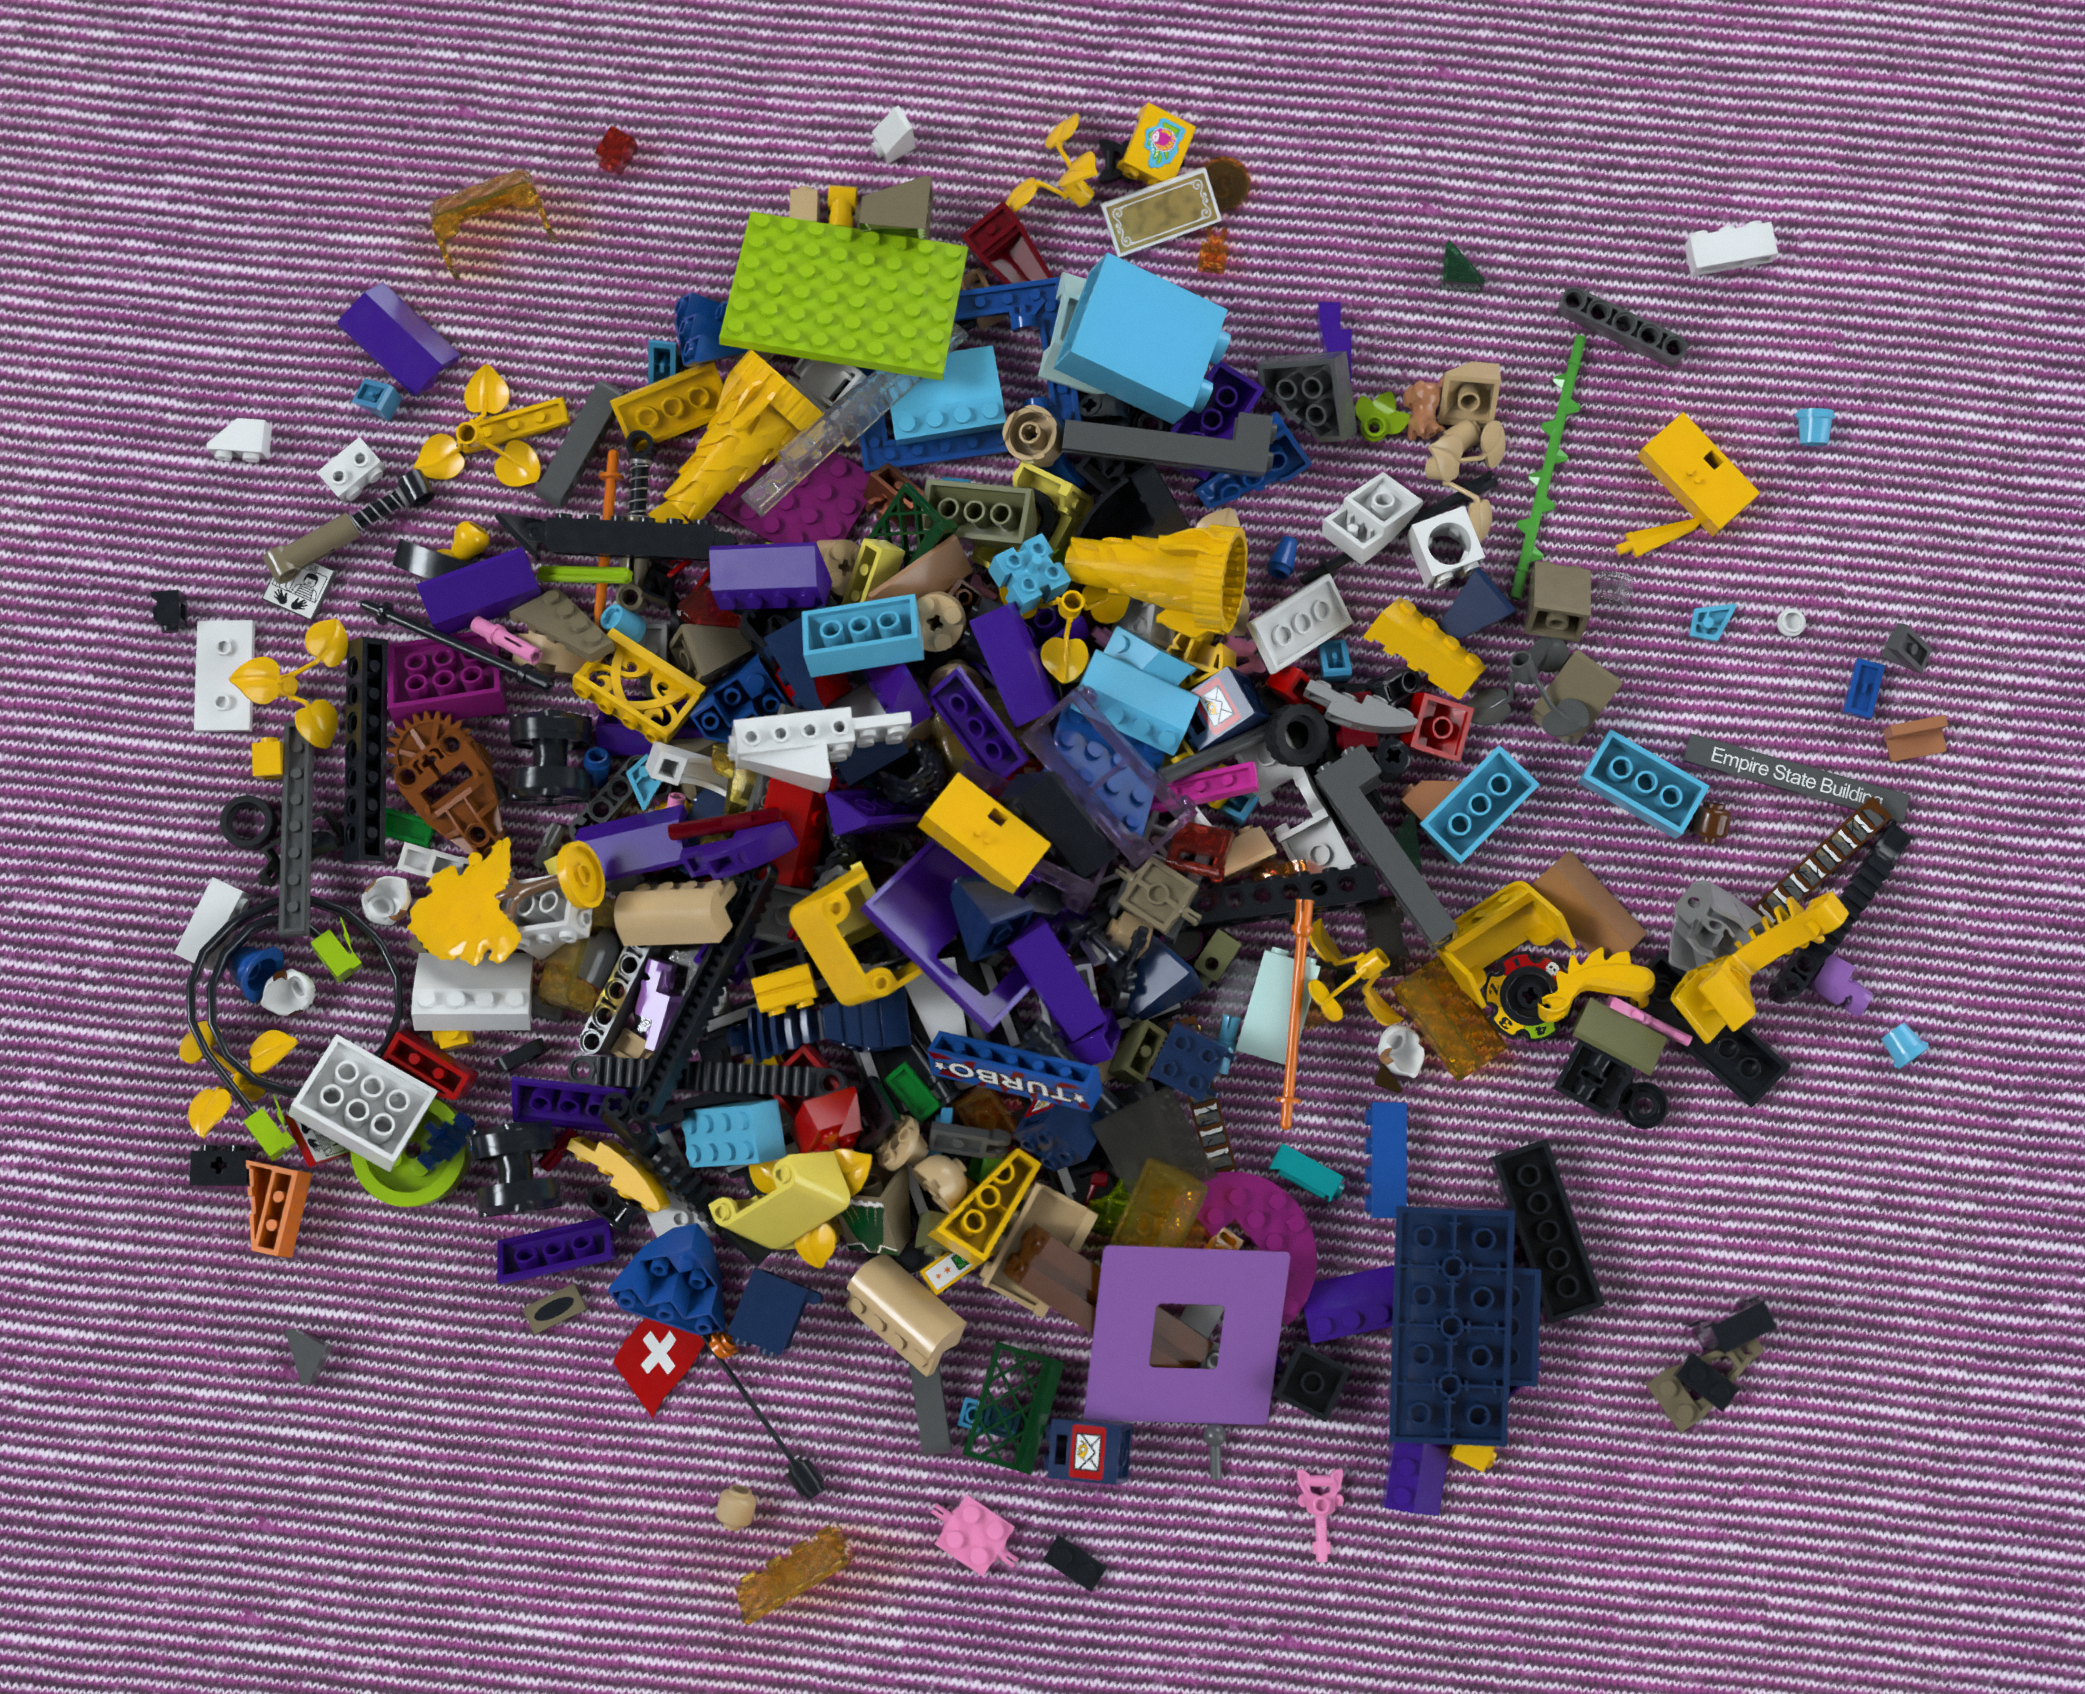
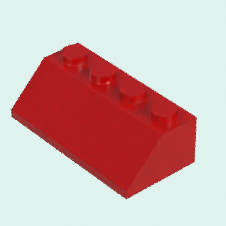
M831 775L828 791H834L837 777ZM770 777L763 809L774 807L780 809L781 821L787 820L799 842L798 846L771 860V862L777 865L779 870L776 883L790 887L811 888L815 873L812 866L817 864L827 823L826 814L829 811L825 798L826 793L821 794ZM766 867L759 873L760 880L764 879L767 874Z

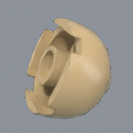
M936 1154L926 1157L913 1168L912 1173L924 1191L928 1190L934 1196L931 1199L949 1213L966 1196L968 1182L964 1173L967 1169L959 1159L954 1158L951 1160L945 1155Z

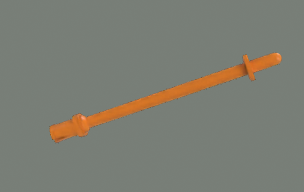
M611 449L608 452L606 472L599 473V478L605 481L602 520H611V516H614L616 484L624 480V476L621 473H617L619 452L615 449ZM599 557L598 567H609L610 557ZM597 583L593 622L607 635L601 626L600 619L606 610L608 583Z
M1296 899L1294 925H1291V930L1294 931L1296 936L1284 1086L1283 1096L1275 1097V1101L1282 1102L1280 1126L1283 1130H1289L1292 1126L1293 1104H1301V1099L1294 1097L1307 938L1311 935V932H1314V927L1311 926L1314 900Z

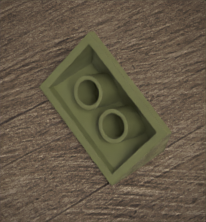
M1591 997L1577 1013L1573 1029V1036L1649 1076L1652 1074L1668 1039Z

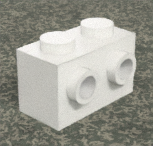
M358 437L317 473L345 504L348 500L356 499L362 493L361 489L367 484L379 480L383 475V471L387 468L365 442Z

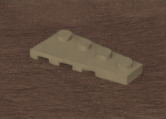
M558 588L547 591L543 595L509 612L511 621L517 624L520 622L526 624L528 630L534 633L539 631L545 634L547 640L553 643H562L565 645L566 650L590 663L615 651L614 642Z

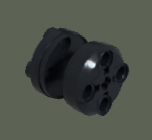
M555 709L510 714V745L521 749L533 750V766L510 770L508 800L546 807L591 802L590 772L567 767V751L590 747L592 717Z
M552 1120L515 1122L468 1132L470 1153H472L473 1161L497 1159L500 1184L477 1189L476 1200L479 1218L516 1215L563 1206L558 1177L534 1179L531 1154L554 1149L553 1142L555 1140Z

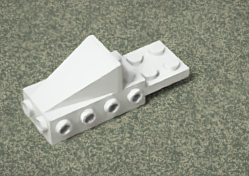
M851 707L733 720L732 735L729 736L728 744L729 761H735L736 770L748 769L821 794L827 793L831 780L829 759L830 762L846 760L847 757L852 755L853 747L856 744L859 748L873 746L874 742L885 741L886 744L901 743L903 739L907 738L912 723L910 712L852 718Z
M554 875L518 880V882L525 884ZM511 884L506 885V889L512 887ZM561 887L524 898L517 905L513 923L516 924L521 934V941L517 949H522L535 958L542 960L565 943H574L577 939L589 938L593 908L581 910L574 907L567 900ZM514 897L501 901L500 910L505 911L508 909Z

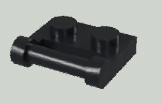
M870 1075L856 1088L859 1108L872 1130L869 1133L860 1117L862 1130L858 1137L861 1141L860 1147L863 1153L867 1154L875 1151L879 1146L878 1143L902 1123L879 1078Z

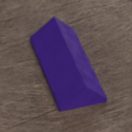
M960 666L956 667L926 694V697L993 787H996L1030 761Z
M877 788L827 791L825 796L835 836L908 830L916 827L929 810V807L924 804L911 806L904 802L897 804L888 802L887 796L878 791Z
M1039 916L1007 947L1068 1043H1071L1107 1021V1018L1044 916Z
M512 1076L513 1122L552 1120V1127H570L577 1130L615 1134L599 1118V1107L605 1096L612 1092L621 1093L631 1101L632 1091L621 1088ZM614 1105L608 1109L613 1112L615 1109L618 1110V1107Z
M601 1217L497 1240V1282L499 1285L510 1284L618 1260L612 1226Z

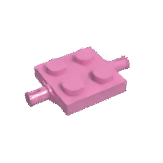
M967 1494L959 1507L952 1512L936 1503L934 1507L941 1511L943 1515L934 1509L930 1513L945 1522L943 1531L935 1542L936 1546L982 1577L990 1565L998 1559L1013 1569L1015 1564L1006 1557H1009L1016 1563L1019 1557L1005 1549L1007 1539L1015 1528L1013 1525Z

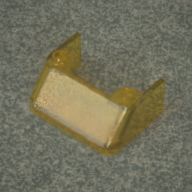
M523 169L514 170L438 199L431 205L430 219L432 229L446 266L456 281L461 278L447 241L456 237L460 231V224L510 204H513L519 210H529L537 207L552 243L558 242L536 183L528 171Z

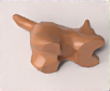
M1445 373L1438 383L1420 380L1405 390L1403 404L1412 411L1407 426V434L1410 441H1414L1417 436H1421L1423 440H1428L1437 433L1439 434L1440 431H1444V427L1436 422L1435 413L1441 399Z

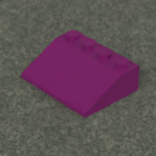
M473 631L450 635L502 658L500 646L489 644L486 638ZM429 638L388 644V710L395 727L399 726L405 728L402 722L405 718L414 723L412 715L417 712L421 719H423L425 710H429L432 718H434L437 710L441 711L442 720L450 713L452 714V721L507 713L504 671Z

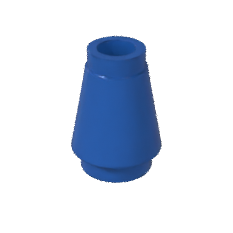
M1289 536L1282 537L1267 563L1269 567L1267 572L1272 577L1286 580L1294 573L1298 544L1296 539Z
M593 747L583 757V764L586 771L590 772L591 785L595 788H602L608 782L611 756L604 748Z

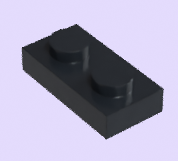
M1693 1352L1689 1353L1673 1375L1721 1412L1725 1410L1740 1389Z
M1059 1534L1043 1558L1044 1562L1091 1593L1107 1569L1106 1565Z

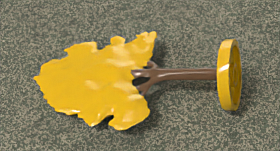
M506 837L502 841L499 839L491 847L493 851L484 861H482L480 853L472 852L468 856L469 866L462 875H458L454 865L435 873L426 883V886L431 887L432 893L425 898L418 899L410 909L411 923L407 925V929L411 930V933L416 935L417 939L423 943V948L428 949L429 953L437 956L439 960L449 959L454 961L460 957L461 960H466L474 967L482 961L485 953L492 949L489 960L501 963L507 960L521 941V934L516 924L513 923L517 905L524 898L561 887L567 900L578 909L588 910L600 905L604 898L605 879L601 863L594 850L587 843L579 840L565 844L558 853L556 863L557 875L522 884L514 877H510V838ZM506 885H512L511 888L506 889ZM514 897L508 909L501 911L500 902Z

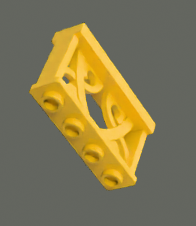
M612 627L607 633V636L614 642L615 651L611 652L614 654L611 666L600 663L605 656L592 663L586 661L581 669L574 674L572 688L580 698L589 699L597 704L598 708L605 714L614 715L631 730L636 729L650 743L654 744V741L668 745L705 696L706 687ZM628 665L637 669L635 672H626L629 671ZM604 671L610 673V676L601 675L597 677V680L604 682V686L600 687L589 680L592 673ZM645 675L650 677V688L655 699L627 701L622 689L621 678L633 680ZM660 684L667 688V690H662L664 696L657 690V686ZM682 699L686 700L687 703L677 714L672 705ZM662 709H666L671 716V722L667 726L662 727L651 720L653 717H659L663 721Z

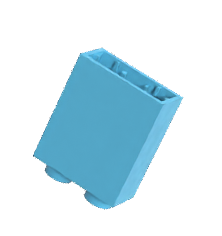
M1107 252L1089 271L1053 369L1174 424L1190 410L1198 414L1201 413L1211 396L1213 383L1204 379V375L1209 362L1217 365L1228 348L1231 334L1221 330L1228 309Z

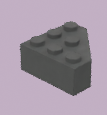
M1346 351L1269 356L1257 364L1259 384L1265 388L1263 394L1282 406V410L1295 422L1301 423L1311 431L1312 436L1320 443L1346 441L1357 433Z

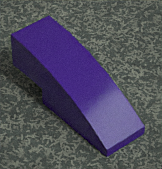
M1318 302L1316 310L1317 328L1323 352H1347L1351 381L1352 329H1341V302Z

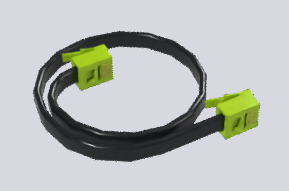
M310 896V907L340 916L344 930L343 937L351 951L350 954H348L330 929L322 933L310 923L309 935L314 939L310 942L313 951L339 984L350 977L352 972L355 973L363 967L362 962L351 948V940L342 917L346 918L372 941L379 950L393 978L395 1013L383 1044L373 1054L382 1059L395 1034L398 1032L404 1017L402 976L386 943L371 926L348 907ZM279 897L272 898L245 910L227 921L200 949L186 983L187 1023L204 1059L249 1116L243 1122L272 1162L297 1144L285 1128V1119L275 1094L273 1097L278 1108L277 1116L285 1130L283 1133L263 1107L258 1111L254 1109L210 1051L197 1024L196 988L209 956L239 927L279 909ZM271 915L246 925L220 952L206 987L207 1021L224 1060L255 1087L289 1098H296L303 1086L289 1087L255 1075L231 1054L218 1027L217 989L229 959L254 934L269 927H278L279 915Z

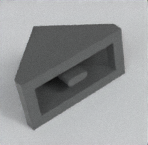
M299 1328L288 1329L285 1332L302 1386L314 1384L333 1345Z

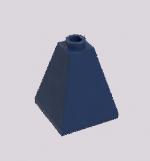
M1478 567L1440 622V630L1460 641L1515 616L1519 611L1486 572Z
M962 875L952 883L953 890L950 894V899L967 955L971 962L1008 949L1007 946L1023 932L1035 909L1031 903L976 875L969 877Z
M1154 934L1151 936L1148 949L1141 955L1137 963V977L1133 982L1135 983V989L1133 993H1130L1125 1014L1133 1021L1136 1018L1143 1021L1200 993L1204 989L1194 968Z

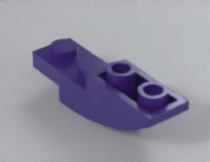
M786 820L738 830L731 839L683 848L679 857L691 878L710 874L713 880L765 864L798 846L799 842Z

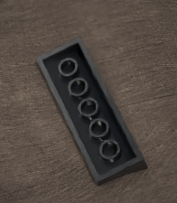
M1660 948L1644 966L1650 969L1655 976V989L1648 996L1649 1004L1641 1010L1692 1036L1688 1047L1681 1043L1679 1044L1752 1108L1791 1068L1790 1062L1746 1023L1734 1032L1726 1024L1711 1042L1705 1044L1670 1000L1676 986L1682 981V978L1688 971L1669 964V955Z

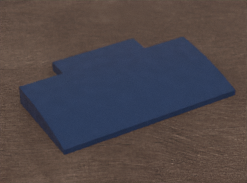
M1396 1206L1389 1442L1507 1447L1509 1386L1537 1387L1541 1293L1540 1268L1513 1267L1515 1211L1512 1208Z

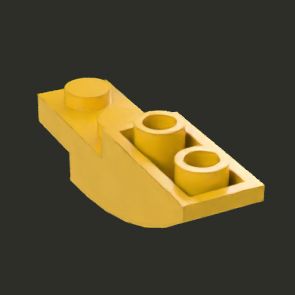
M584 1136L570 1139L566 1149L575 1153L574 1157L579 1161L591 1162L599 1166L598 1170L601 1173L613 1176L610 1186L617 1189V1193L620 1196L630 1200L634 1198L642 1203V1208L653 1213L670 1208L671 1202L659 1181L652 1172H648L645 1169L646 1165L642 1161L636 1160L635 1155L612 1139L599 1141L598 1144Z

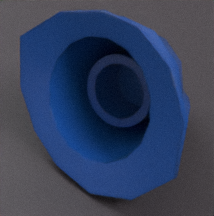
M247 946L241 947L230 958L228 967L230 976L235 985L242 990L244 997L252 1004L263 997L264 987L269 978L274 973L282 970L284 965L283 952L275 946L265 950H258Z

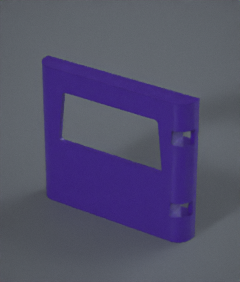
M932 838L859 910L988 1034L1033 986L1019 964H1017L987 996H983L937 958V954L960 931L950 899V894L953 890L952 883L962 875L966 877L976 875L986 881L988 880ZM1037 863L1013 894L1017 897L1021 895L1025 898L1026 895L1022 891L1034 879L1039 883L1046 875L1050 877L1071 898L1065 907L1048 923L1057 937L1061 924L1073 919H1078L1082 922L1089 912ZM1061 943L1065 951L1070 947Z

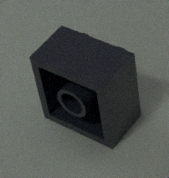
M1296 1342L1272 1395L1327 1422L1351 1369Z

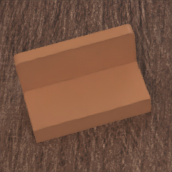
M1946 715L1894 724L1885 728L1883 733L1890 761L1897 762L1945 752L1946 745L1942 729L1948 726Z

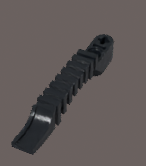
M1891 822L1862 860L1863 863L1855 869V874L1849 879L1851 882L1843 889L1844 892L1837 897L1849 912L1845 921L1835 930L1824 934L1825 940L1823 943L1818 944L1809 941L1808 947L1804 949L1799 947L1772 980L1768 988V994L1775 1003L1786 1004L1804 991L1823 962L1837 949L1835 946L1843 941L1844 935L1851 930L1852 924L1859 919V914L1867 908V903L1874 898L1875 892L1882 887V882L1890 876V871L1895 868L1898 858L1913 838L1911 834H1907L1898 827L1896 822ZM1797 962L1803 966L1804 972L1799 969Z
M618 1092L606 1095L598 1110L599 1118L634 1150L636 1153L635 1159L639 1162L643 1160L646 1165L645 1169L648 1172L652 1171L656 1175L655 1178L660 1183L663 1182L669 1192L673 1191L677 1195L676 1198L680 1202L683 1201L691 1213L694 1211L698 1215L697 1218L701 1222L704 1221L711 1232L715 1231L720 1239L736 1247L758 1268L774 1249L766 1248L719 1226L712 1216L709 1204L722 1198V1196L718 1193L713 1197L710 1194L712 1188L708 1184L703 1187L700 1184L702 1179L698 1175L693 1178L689 1174L692 1169L687 1165L683 1168L679 1164L681 1158L677 1154L673 1158L668 1154L671 1147L667 1143L663 1145L660 1142V1138L651 1123L646 1124L631 1117L629 1112L631 1101ZM614 1105L618 1107V1110L615 1109L613 1112L608 1109ZM636 1123L641 1128V1132L633 1133L628 1128V1124Z

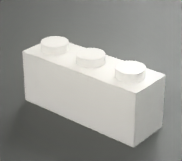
M1760 220L1749 222L1745 227L1725 226L1717 232L1697 231L1689 237L1684 245L1691 277L1771 263L1778 254L1772 223H1762Z
M212 877L174 954L195 963L200 949L227 921L248 909L250 894ZM236 930L209 956L205 965L206 969L213 970L220 952L223 950L226 942L233 938Z

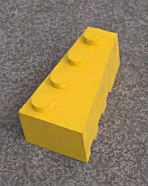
M1401 597L1381 612L1363 636L1369 642L1376 639L1385 645L1383 651L1393 656L1396 653L1405 658L1407 667L1415 672L1428 673V680L1458 700L1469 691L1487 668L1482 664L1481 659L1477 655L1467 652L1460 646L1456 638L1445 634L1438 628L1434 620L1424 617L1416 610L1412 602Z
M1019 1148L1015 1149L928 1236L972 1265L978 1266L982 1264L989 1256L1042 1163Z

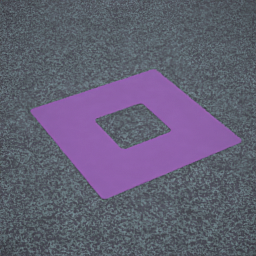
M1106 1246L1103 1250L1084 1418L1086 1420L1266 1424L1272 1395L1290 1254L1288 1252ZM1158 1304L1221 1305L1224 1307L1218 1363L1214 1369L1158 1368L1150 1366L1149 1359L1155 1311Z

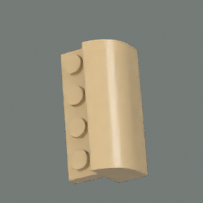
M690 881L675 884L666 882L653 885L643 883L636 886L633 891L620 892L614 908L615 926L623 946L720 943L732 927L725 906L738 890L734 881Z
M881 1254L865 1263L856 1272L846 1288L851 1292L846 1307L926 1377L934 1374L943 1352L959 1343L967 1324L965 1320L887 1254Z

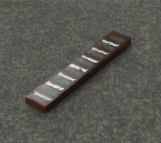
M1871 796L1750 908L1761 917L1767 915L1772 923L1776 925L1778 920L1774 913L1775 907L1781 905L1788 914L1789 909L1786 903L1788 897L1793 896L1800 903L1889 821L1892 816Z
M1196 1015L1178 1020L1199 1030ZM1175 1021L1168 1022L1170 1032ZM1212 1080L1209 1087L1216 1090ZM1206 1093L1201 1102L1187 1095L1208 1174L1237 1171L1218 1098Z

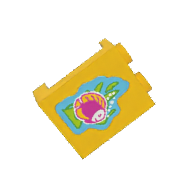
M1148 102L1139 109L1136 117L1138 123L1125 155L1116 167L1123 171L1122 174L1124 176L1147 183V187L1177 176L1196 129V126Z

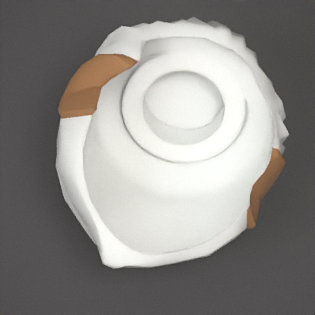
M394 876L375 878L365 888V892L362 894L363 898H361L365 917L370 922L384 925H393L396 921L401 920L407 914L411 903V894L407 880Z
M1393 1024L1386 1028L1380 1037L1378 1045L1379 1060L1390 1072L1396 1075L1415 1078L1424 1062L1425 1048L1420 1044V1036L1415 1033V1030H1411L1410 1027Z

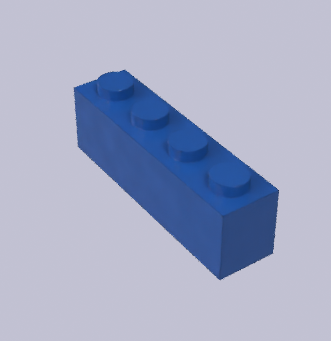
M1371 1102L1370 1108H1365L1364 1114L1365 1126H1370V1137H1365L1364 1142L1365 1154H1370V1166H1365L1364 1170L1365 1183H1370L1369 1195H1365L1364 1210L1369 1212V1218L1396 1219V1206H1407V1103Z

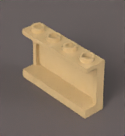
M1036 1180L1034 1185H1029L1023 1195L1022 1200L1025 1202L1020 1211L1015 1209L1007 1225L1011 1226L1006 1237L1000 1235L993 1248V1251L997 1252L992 1263L986 1261L979 1276L983 1278L982 1286L993 1289L1032 1310L1035 1315L1044 1318L1050 1306L1019 1287L1002 1272L1005 1268L1004 1263L1007 1257L1013 1252H1019L1023 1246L1020 1242L1023 1233L1028 1228H1031L1034 1223L1079 1253L1098 1217V1213Z

